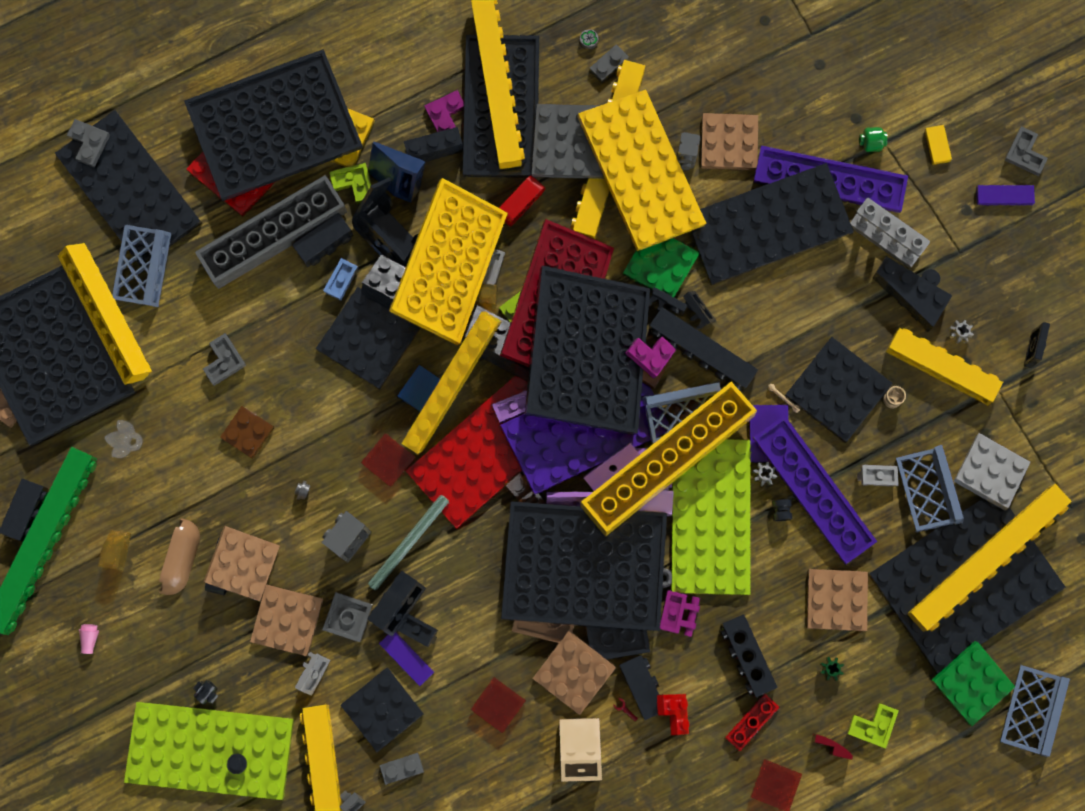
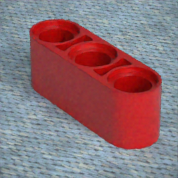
M532 175L499 207V209L507 212L505 223L509 227L519 220L546 189Z

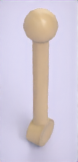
M774 384L768 385V390L776 393L792 407L794 412L798 413L801 410L798 405H794L781 394Z

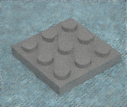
M978 433L954 482L1006 511L1013 500L1030 461Z

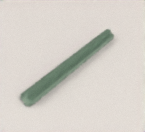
M443 495L437 498L370 580L368 585L372 589L377 590L449 503L447 498Z

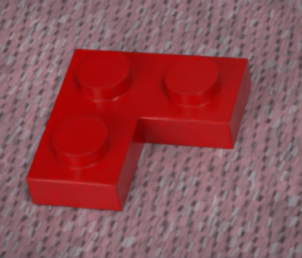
M686 694L657 695L658 716L670 715L671 735L689 734Z

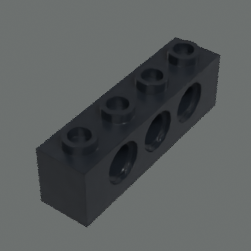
M743 614L721 624L720 633L723 639H727L730 647H728L729 653L732 658H736L739 664L736 668L740 676L745 677L747 683L744 685L748 694L753 695L755 698L778 688L745 615ZM736 633L743 635L744 641L742 644L734 641ZM744 651H749L752 654L750 662L743 660L742 654ZM753 669L760 672V679L757 681L751 678V671Z

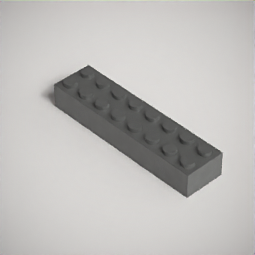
M324 175L195 253L215 286L220 289L289 248L337 213L341 216L346 214L347 210L332 184Z

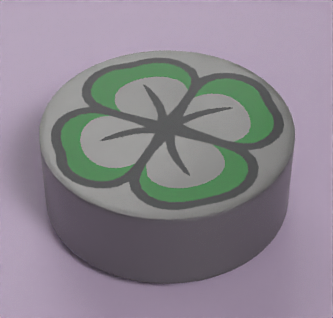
M585 30L581 33L580 44L582 47L593 49L597 46L598 35L595 31Z

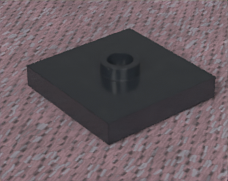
M1043 322L1031 332L1024 367L1032 368L1042 360L1050 323Z

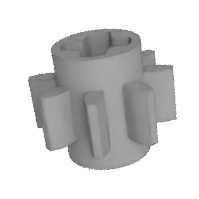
M956 320L954 322L955 327L951 326L948 329L952 332L949 338L956 340V344L960 341L967 343V337L974 335L970 332L973 326L966 324V320L962 323Z
M769 462L765 466L759 463L757 465L759 470H753L752 472L756 474L754 481L758 480L761 482V486L766 482L771 485V478H777V475L773 474L776 468L769 467ZM762 472H768L769 475H768L767 477H766V476H763V477H762V476H761V473H762Z

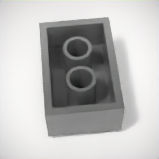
M346 511L344 514H339L336 518V525L332 530L328 529L322 536L324 540L321 543L348 563L372 532Z

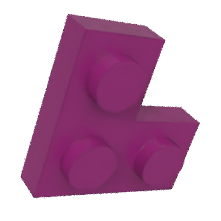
M457 90L424 106L436 131L440 132L456 127L451 115L464 110L465 104Z
M663 337L658 339L652 349L640 338H637L625 354L652 378H655L676 349Z

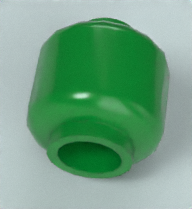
M881 127L865 128L863 134L859 135V145L863 146L866 152H880L887 146V132H884Z

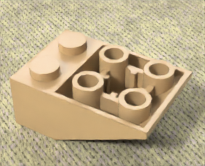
M599 718L559 720L561 782L602 780Z

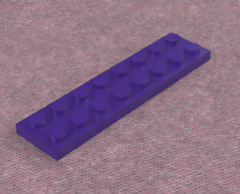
M761 146L753 183L767 185L827 163L842 201L862 205L869 198L885 210L897 213L902 211L908 180L907 175Z
M785 415L753 437V440L772 466L776 468L777 473L844 565L877 542Z

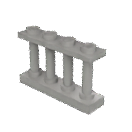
M869 198L864 201L858 209L856 216L850 222L856 232L909 269L930 243L927 238Z

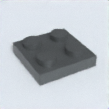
M335 592L323 630L361 643L368 622L367 618L371 614L373 604Z

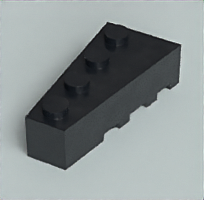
M887 256L872 277L902 307L907 309L912 314L911 316L924 326L923 328L927 332L934 327L952 297L951 294Z

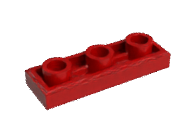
M763 694L725 738L738 751H741L780 707L770 697ZM752 718L756 721V724L754 726H751L749 724V721Z

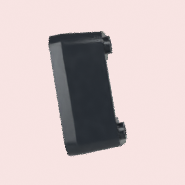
M389 177L370 186L352 217V225L380 256L383 255L406 267L419 233L412 237L390 214L393 203L386 190L393 179Z

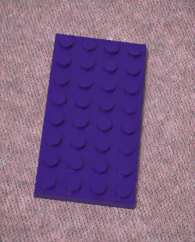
M642 382L641 398L653 396L652 389ZM642 399L640 403L638 434L636 435L525 414L500 425L534 495L600 465L629 443L636 448L651 441ZM658 407L650 408L652 417L658 420L663 411ZM664 415L661 423L669 428L670 424ZM658 425L655 429L656 438L664 435L667 430Z

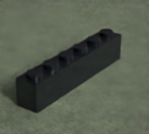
M663 307L649 325L648 330L651 331L650 334L656 339L663 337L675 349L677 348L683 352L682 355L689 360L694 359L702 369L706 371L709 369L714 372V376L719 380L732 382L739 391L744 392L758 371L757 368Z

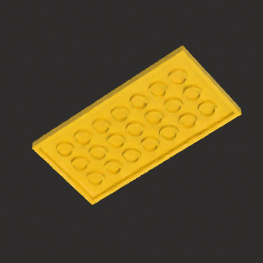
M646 90L578 113L579 122L637 251L706 225V221Z
M443 178L440 179L389 311L456 345L460 344L507 212Z

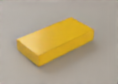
M944 125L925 128L924 131L932 165L951 162L952 157Z

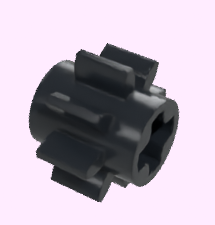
M207 679L204 683L198 681L193 687L196 691L193 696L204 705L207 701L213 703L218 697L215 693L218 688Z

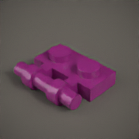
M668 590L660 622V630L679 634L681 626L686 628L684 635L692 637L693 630L696 629V615L700 611V598L692 597L691 604L685 603L686 594ZM684 609L689 610L687 621L682 620Z

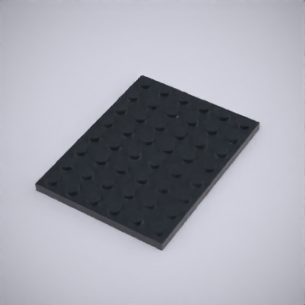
M324 49L184 100L222 201L363 149Z
M62 265L0 296V388L30 446L136 393L131 383L124 385Z
M547 266L540 268L525 415L631 435L638 434L643 369L625 353L637 338H640L646 344L650 288Z
M982 498L962 512L963 523L938 527L868 574L936 674L948 666L974 641L981 645L1066 588L1034 541L1029 539L1025 543L1026 548L1019 554L1015 552L1010 556L1012 560L1006 566L1000 565L996 569L998 573L990 580L986 578L981 582L983 586L975 593L971 591L967 595L969 599L962 605L957 604L952 608L954 612L948 618L942 617L938 621L940 625L932 632L930 630L923 632L907 614L1016 517L1010 507L1005 511Z
M511 502L501 619L660 631L667 513L637 511L605 537L579 506Z

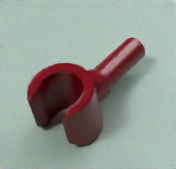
M618 698L623 702V706L617 708L613 704L614 708L617 711H623L635 722L638 718L626 707L625 701Z

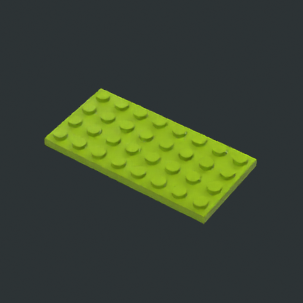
M726 439L672 483L671 591L681 594L750 595V440Z
M136 702L124 783L284 800L294 719ZM233 754H241L247 760V768L241 774H232L227 768V760Z

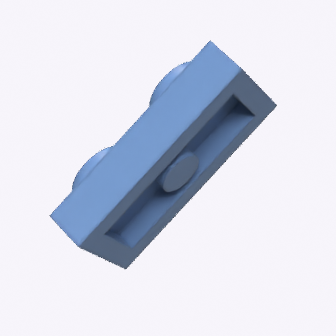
M341 258L323 290L324 293L341 301L359 269L358 266Z

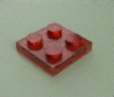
M385 433L362 460L361 464L389 487H392L414 461L415 456Z
M494 677L470 710L503 733L526 700Z
M763 759L750 797L781 810L790 811L802 774Z

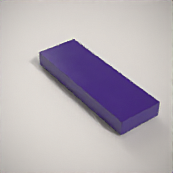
M978 185L976 187L977 205L1035 204L1034 185Z
M396 632L393 636L388 634L379 643L419 686L435 673Z

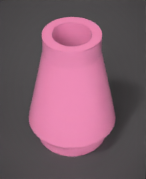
M81 625V629H79L81 653H93L99 633L97 625Z

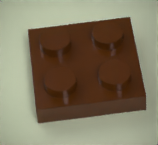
M241 406L220 438L253 459L274 429V426Z

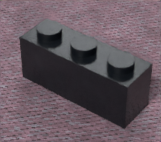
M458 127L404 141L407 155L425 162L463 152V143Z
M337 213L292 246L307 267L315 266L321 261L322 257L334 253L339 245L348 243L354 235L341 215Z
M21 479L0 527V534L23 542L49 489Z
M401 571L367 619L390 636H393L426 590V587Z
M642 655L619 665L643 720L658 715L657 695H659L657 688L660 686L656 677H651L648 671L651 669L647 658L643 659Z

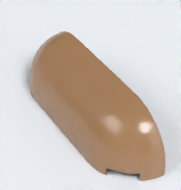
M181 518L180 526L174 529L159 582H162L159 589L160 594H176L188 582L200 542V533L197 526L187 519Z

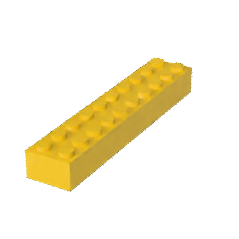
M730 382L581 501V508L606 537L755 416L757 410L738 388Z

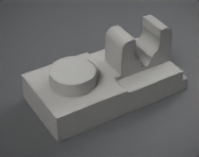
M861 465V472L857 473V481H861V485L898 486L897 466Z
M310 652L308 656L311 657L309 664L303 663L306 669L300 676L295 688L312 696L330 660L317 653L315 655Z

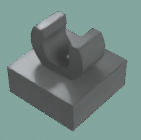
M345 790L340 795L344 801L340 806L343 811H357L366 803L355 792L351 795Z

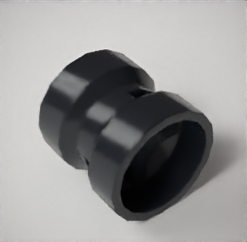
M791 500L772 501V508L774 509L773 521L793 520L792 513L790 512Z

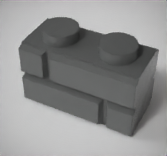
M685 132L681 134L677 159L683 170H690L695 166L700 136L697 134Z

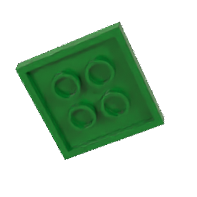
M671 238L642 250H636L623 275L645 288H650L651 291L655 287L675 297L700 253Z
M974 641L931 680L970 726L978 722L1015 688L1014 684L977 641Z

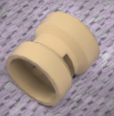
M899 386L891 387L883 396V402L889 408H897L906 399L905 391Z

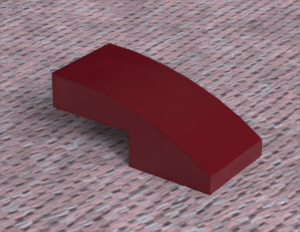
M813 734L812 742L831 747L829 755L853 760V755L837 742L824 736Z

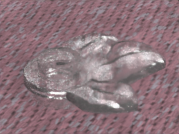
M124 420L117 421L118 431L105 436L106 442L114 447L112 457L115 458L126 457L131 451L140 449L143 443L142 437L135 432L134 426ZM132 439H136V443L134 445L130 444Z

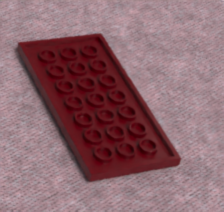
M545 219L500 356L524 366H530L539 273L542 266L605 279L614 247Z

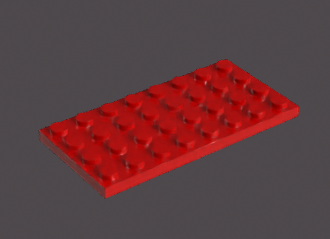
M514 376L406 470V473L433 503L440 495L448 499L449 503L441 512L456 529L505 487L504 484L516 473L522 472L500 427L501 424L510 420L499 423L492 404L527 391L528 382L517 376Z

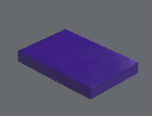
M753 405L757 412L749 421L750 463L769 462L753 440V437L785 415L788 419V405Z

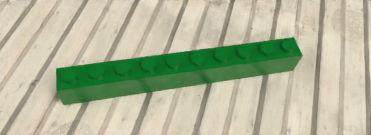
M74 447L70 448L0 587V634L9 635L15 630L17 626L16 620L26 608L25 602L28 596L30 597L35 590L34 584L44 572L43 566L53 554L52 548L60 540L61 531L64 525L68 524L71 517L70 513L77 506L79 495L88 484L87 479L97 466V458Z

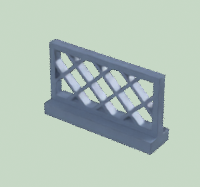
M130 225L124 226L112 294L115 300L154 307L159 306L171 233L157 229ZM130 230L136 231L139 236L133 242L129 239ZM150 233L155 234L154 241L148 245L145 237ZM142 240L146 248L138 253L134 245ZM131 248L135 256L128 261L126 251ZM149 251L151 259L145 263L141 256ZM138 259L142 267L135 271L131 264ZM128 267L132 274L125 279L122 273ZM146 270L148 276L142 282L138 274ZM135 277L139 285L132 290L128 282ZM125 285L129 293L124 297H120L119 290ZM142 288L144 299L138 300L134 293Z
M720 383L641 398L642 404L645 406L651 442L655 443L660 439L656 438L655 429L658 425L667 430L665 434L668 433L676 421L679 423L682 421L679 417L683 410L690 414L693 413L686 407L690 400H695L699 403L698 409L704 404L708 396H713L721 390ZM674 403L681 407L676 416L668 411L671 404ZM658 407L663 411L658 420L652 417L650 408ZM665 414L674 418L669 428L661 423Z
M942 445L936 446L931 450L896 458L916 532L954 523L955 525L963 523V514ZM932 455L933 463L930 468L920 463L924 456ZM909 460L915 463V466L909 472L903 469L901 462ZM918 465L928 470L923 479L913 474ZM930 472L938 476L939 480L935 486L925 481ZM910 477L920 481L916 490L908 487L907 482ZM923 483L933 488L928 497L918 492ZM935 490L943 494L944 499L940 504L930 499ZM916 495L926 500L921 509L913 505L912 501ZM928 502L938 507L934 515L924 511ZM940 509L948 512L949 520L941 521L936 518ZM921 513L931 518L927 525L919 526L917 519Z
M1020 665L1000 742L1044 757H1050L1070 679ZM1023 671L1032 673L1036 681L1026 685L1022 679ZM1045 678L1055 680L1053 688L1047 692L1040 682ZM1020 683L1023 685L1021 689H1019ZM1038 683L1043 694L1033 698L1027 687ZM1025 689L1031 700L1021 705L1017 699V694ZM1045 695L1049 705L1048 708L1041 711L1035 700ZM1015 701L1018 704V707L1014 708ZM1033 702L1038 713L1028 717L1023 706ZM1020 708L1026 719L1016 724L1012 718V713ZM1040 714L1044 724L1043 727L1036 730L1030 719ZM1028 721L1033 732L1023 737L1017 726ZM1015 727L1020 739L1014 742L1007 740V731ZM1035 734L1039 740L1037 749L1029 747L1025 738ZM1022 740L1025 745L1019 744L1017 742Z

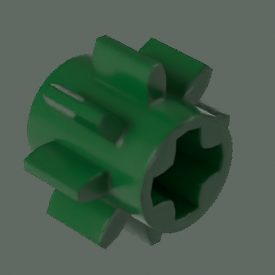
M826 657L827 663H820L823 671L819 673L826 675V681L830 677H833L834 681H838L837 675H844L841 672V667L844 664H839L837 657L833 661ZM834 665L833 668L836 670V672H832L830 674V669H828V666Z

